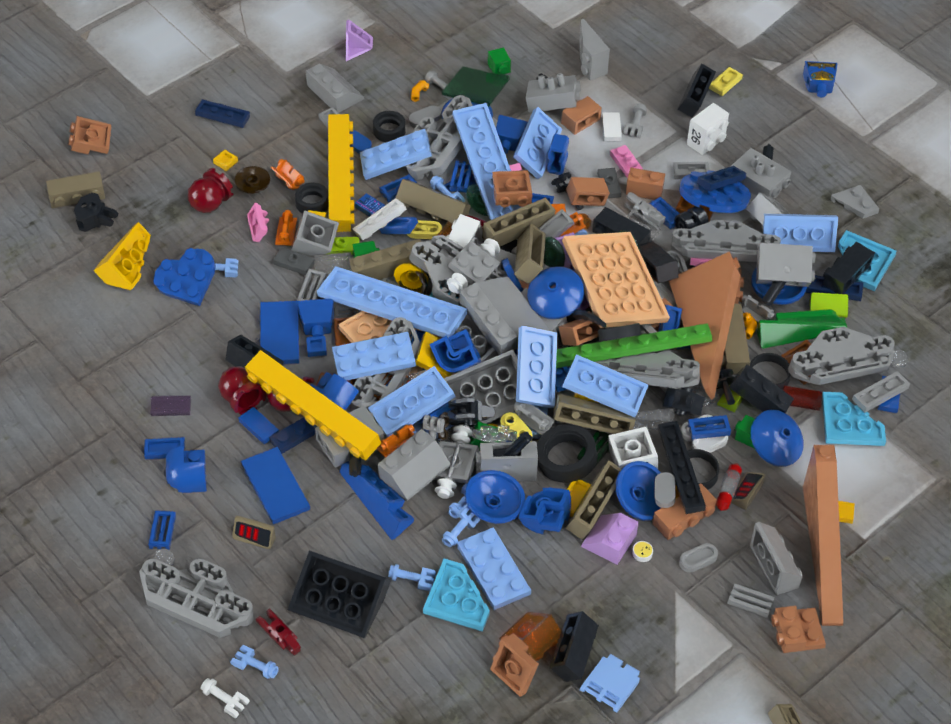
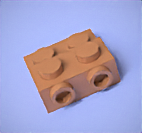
M77 116L75 123H71L69 131L73 133L68 141L71 151L89 154V151L92 150L108 154L111 124Z
M528 170L492 172L496 206L508 207L510 205H519L524 207L532 203V188Z
M796 606L775 608L771 621L773 627L777 629L776 639L778 645H781L783 653L825 648L826 643L816 608L798 610Z
M513 633L509 636H504L500 640L499 649L492 658L493 663L490 670L521 697L526 694L539 664L526 653L529 646Z

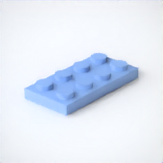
M539 107L535 108L513 158L537 179L541 178L549 161L548 151L554 134H560L562 128Z
M425 129L359 152L363 176L366 180L432 156Z
M764 214L763 234L778 236L781 239L780 244L813 246V252H835L838 216Z
M527 326L519 327L516 402L547 408L555 406L556 332Z
M408 332L332 347L337 374L346 381L416 367Z
M576 354L562 387L627 415L636 417L648 384Z
M435 366L368 407V410L373 413L376 422L382 427L386 436L389 437L392 434L396 435L397 431L406 424H414L456 396Z
M494 527L457 542L458 550L493 610L531 595L530 587Z

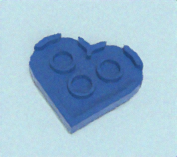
M189 248L180 260H163L155 271L153 282L164 295L200 306L215 273L216 265L214 258L204 249Z

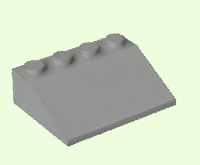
M508 276L475 282L460 290L461 306L467 308L468 315L498 355L512 349H518L519 327L521 326L549 331V328L531 308L528 301Z
M512 349L444 378L456 396L449 402L471 397L477 401H482L484 406L493 407L495 410L494 417L480 421L485 424L501 418L506 413L515 412L518 359L514 350Z

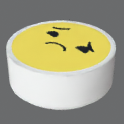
M639 541L634 544L632 555L639 562H647L653 556V547L646 541Z

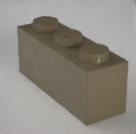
M100 171L46 181L51 208L77 204L81 197L89 193L98 194L100 200L105 199Z

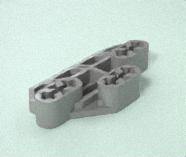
M463 95L454 97L443 111V119L437 122L432 117H425L412 131L414 133L422 129L426 130L432 154L431 157L406 165L409 174L414 180H421L425 176L428 177L431 171L434 176L444 173L461 150L463 143L452 113L454 110L473 106L470 98Z
M714 220L691 229L678 228L673 230L671 250L677 251L685 257L714 259L730 252L733 258L737 257L738 261L757 262V248L760 243L780 244L781 239L776 235L762 234L738 221Z
M444 235L432 236L430 241L416 242L413 245L409 259L414 265L429 274L433 284V296L439 300L461 306L460 294L453 292L450 295L448 294L447 280L456 273L448 265L463 247ZM496 269L487 280L506 277V274Z
M402 317L395 318L383 337L408 332L410 337L411 332L414 338L411 346L414 358L416 359L420 341L412 322ZM413 367L386 372L394 375L388 386L384 385L388 377L384 379L386 373L357 378L353 386L359 392L349 405L350 411L364 405L368 410V407L378 402L377 398L374 397L375 393L382 395L381 400L400 388Z
M845 327L825 330L818 335L806 351L797 352L793 355L788 372L793 378L816 385L885 372L888 370L893 359L895 343L891 337L886 335L872 337Z
M668 349L596 361L600 365L651 386L683 388L700 383L699 362L682 359Z
M149 559L144 562L139 571L148 606L219 638L231 635L230 629L248 626L254 620L252 603L234 594L227 580L225 569L204 559L193 560L190 568L178 570L157 559ZM169 594L173 595L172 600H175L181 603L182 605L167 599ZM194 606H197V611L204 613L208 616H204L196 611H193L192 609L194 608ZM220 617L224 618L223 622L226 624L218 622Z

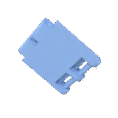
M612 654L608 658L603 656L582 684L580 691L588 692L596 697L598 702L603 701L617 713L638 685L640 671L629 664L622 668L624 661Z

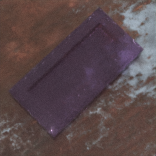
M191 395L152 396L151 416L190 415Z

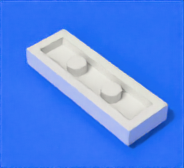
M395 198L355 226L353 231L362 240L369 238L374 232L385 227L388 222L399 217L407 209L402 202Z

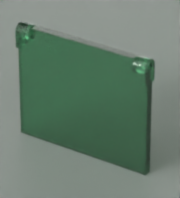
M462 66L444 88L442 95L452 98L463 95L470 98L473 103H487L489 107L508 83L510 77L505 74L499 75Z

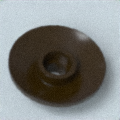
M245 167L236 174L234 179L235 185L242 192L258 193L269 186L270 175L261 167Z

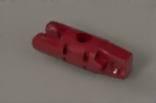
M270 608L266 611L268 618L272 621L270 625L261 616L256 618V622L283 650L286 648L294 656L301 651V646L296 641L298 637Z

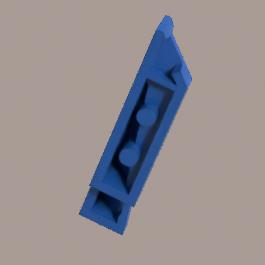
M349 461L342 464L340 474L391 540L399 536L414 522V518L401 509L405 500L383 482L379 475L369 466L362 464L361 474L353 477L349 475Z

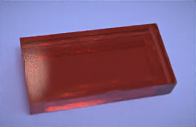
M790 386L783 387V391L794 398L790 406L820 411L821 391Z

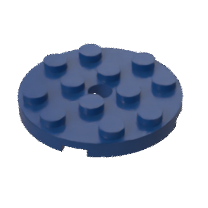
M693 171L681 180L679 187L681 196L696 207L703 205L709 207V211L735 213L746 209L750 203L751 193L749 188L742 184L741 181L714 189L713 191H707L697 184L699 176L715 171Z

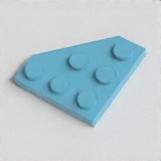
M846 230L838 244L842 256L848 246L851 247L856 241L875 252L872 265L856 280V282L863 283V287L875 291L897 251Z
M839 392L822 393L826 443L885 446V425L879 421H874L869 417L868 412L864 413L857 405L855 406L851 403L845 394Z
M444 558L424 605L423 614L483 632L490 614L487 604L482 600L480 592L473 580L470 579L464 564Z

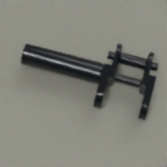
M570 172L561 174L558 178L552 180L551 184L556 185L557 193L566 192L568 184L565 183V180L567 179L566 177L571 178ZM575 205L578 210L584 208L583 205Z
M721 368L720 379L716 389L722 388L728 405H733L735 400L729 385L734 379V376H732L734 372L732 369L723 370Z

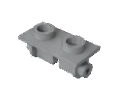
M750 295L743 296L741 300L743 302L741 304L743 313L749 312L758 323L759 320H775L776 314L774 310L767 308L763 304L759 305V302Z
M517 402L514 406L515 414L526 425L541 435L548 431L555 422L554 419L531 404Z

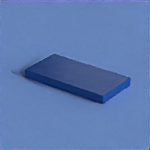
M298 301L260 302L261 347L283 360V364L299 363Z
M278 447L241 461V465L273 525L310 510L306 497Z

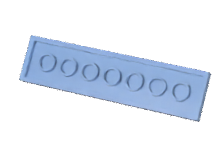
M487 103L454 110L452 115L489 219L493 220L522 208L519 205L501 207V205L496 206L492 172L511 171Z
M335 266L317 290L319 297L333 299L334 302L392 321L395 318L402 317L412 322L414 328L440 337L452 336L468 314L467 308Z

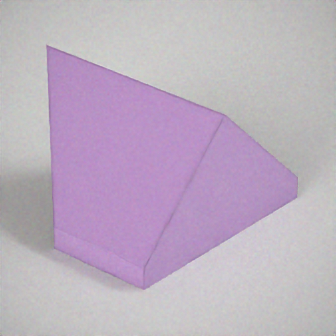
M349 19L346 21V61L373 48V37Z

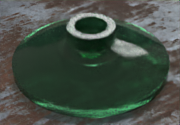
M473 184L469 186L466 190L468 203L477 213L488 216L478 185Z
M545 237L544 264L550 268L564 267L565 252L562 245L553 237Z

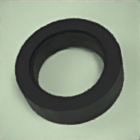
M573 424L559 425L546 431L538 440L539 468L546 477L553 481L562 483L578 481L586 477L597 463L595 440L592 434L581 426ZM562 442H577L586 449L582 459L571 465H557L548 458L550 450Z

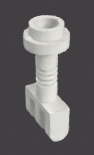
M207 678L200 688L203 690V694L207 696L211 693L227 704L224 707V711L233 718H237L239 713L235 709L242 712L244 706L241 703L247 705L250 702L249 699L238 691L232 697L215 686L216 680Z

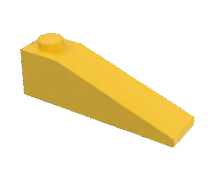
M137 222L93 271L107 285L132 290L141 278L140 270L144 265L143 257L144 253L147 252L151 235Z

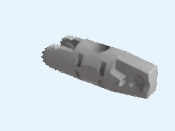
M632 192L627 194V199L630 201L625 202L626 208L657 227L664 223L666 217L655 207Z

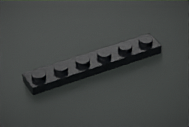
M678 421L658 424L659 434L672 474L675 477V483L685 514L706 511V505Z

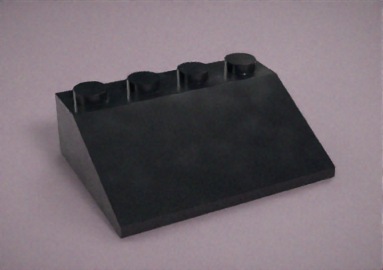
M309 550L287 610L366 638L385 599L391 580Z

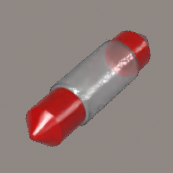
M738 463L730 465L724 475L716 501V507L720 511L728 510L735 496L742 473Z

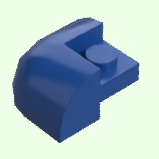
M467 329L450 337L445 336L430 344L436 361L441 368L448 372H461L481 363L479 352L475 348Z
M326 372L317 386L310 384V386L344 410L349 407L359 392L351 383L335 373L332 375Z
M184 446L170 450L166 455L167 483L182 493L206 492L205 449L184 451Z
M543 488V491L537 492L533 496L529 495L521 509L519 520L526 528L535 533L543 534L544 530L560 532L564 520L568 521L570 516V491L558 488Z

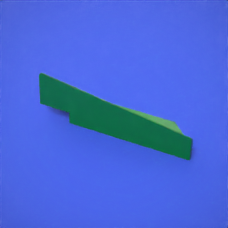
M832 309L776 313L775 320H759L757 335L760 347L765 349L814 339L822 331L840 327L847 328L845 318H839Z

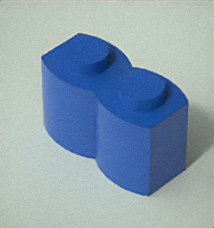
M554 134L547 164V170L551 174L561 175L564 172L569 146V138L566 135Z

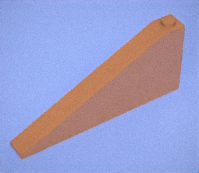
M730 252L678 274L676 279L669 280L677 307L682 308L681 320L683 326L690 327L708 323L712 342L690 345L694 360L700 364V378L704 390L711 400L714 399L740 280L738 270L741 267L737 257H732Z
M814 445L803 484V493L822 626H843L836 453L834 445Z

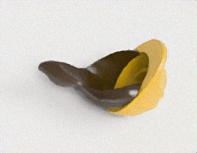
M401 264L395 269L394 277L400 287L426 294L429 278L424 270L412 264Z

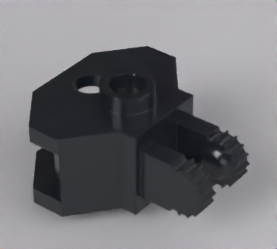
M89 193L81 197L74 208L78 229L84 232L96 227L100 228L101 225L112 226L114 223L112 219L117 218L119 214L117 210L105 207V203L101 202L99 195L96 193Z
M667 387L663 407L675 411V414L686 416V414L701 417L705 397L693 393L691 388L675 389Z
M475 398L456 399L448 403V407L451 410H457V415L449 419L451 425L459 426L463 424V426L474 427L477 422L488 420L495 415L493 407L484 406L482 401H477Z

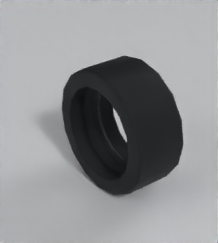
M383 111L373 119V134L382 142L386 143L403 137L406 133L405 118L398 112ZM386 123H393L399 126L394 130L380 128L381 125Z
M315 182L301 185L295 193L296 208L302 214L308 210L325 212L329 207L327 188ZM309 195H317L323 198L317 203L302 201L304 197Z

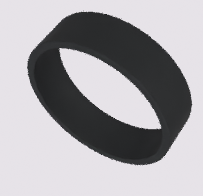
M640 323L598 330L599 341L641 335Z
M762 353L751 360V367L766 361L782 366L788 377L783 382L775 385L782 390L788 386L791 374L788 372L789 362L785 358L774 353Z
M687 450L690 458L704 459L714 467L716 471L714 478L708 482L701 483L707 490L712 488L718 480L720 470L717 459L705 450Z

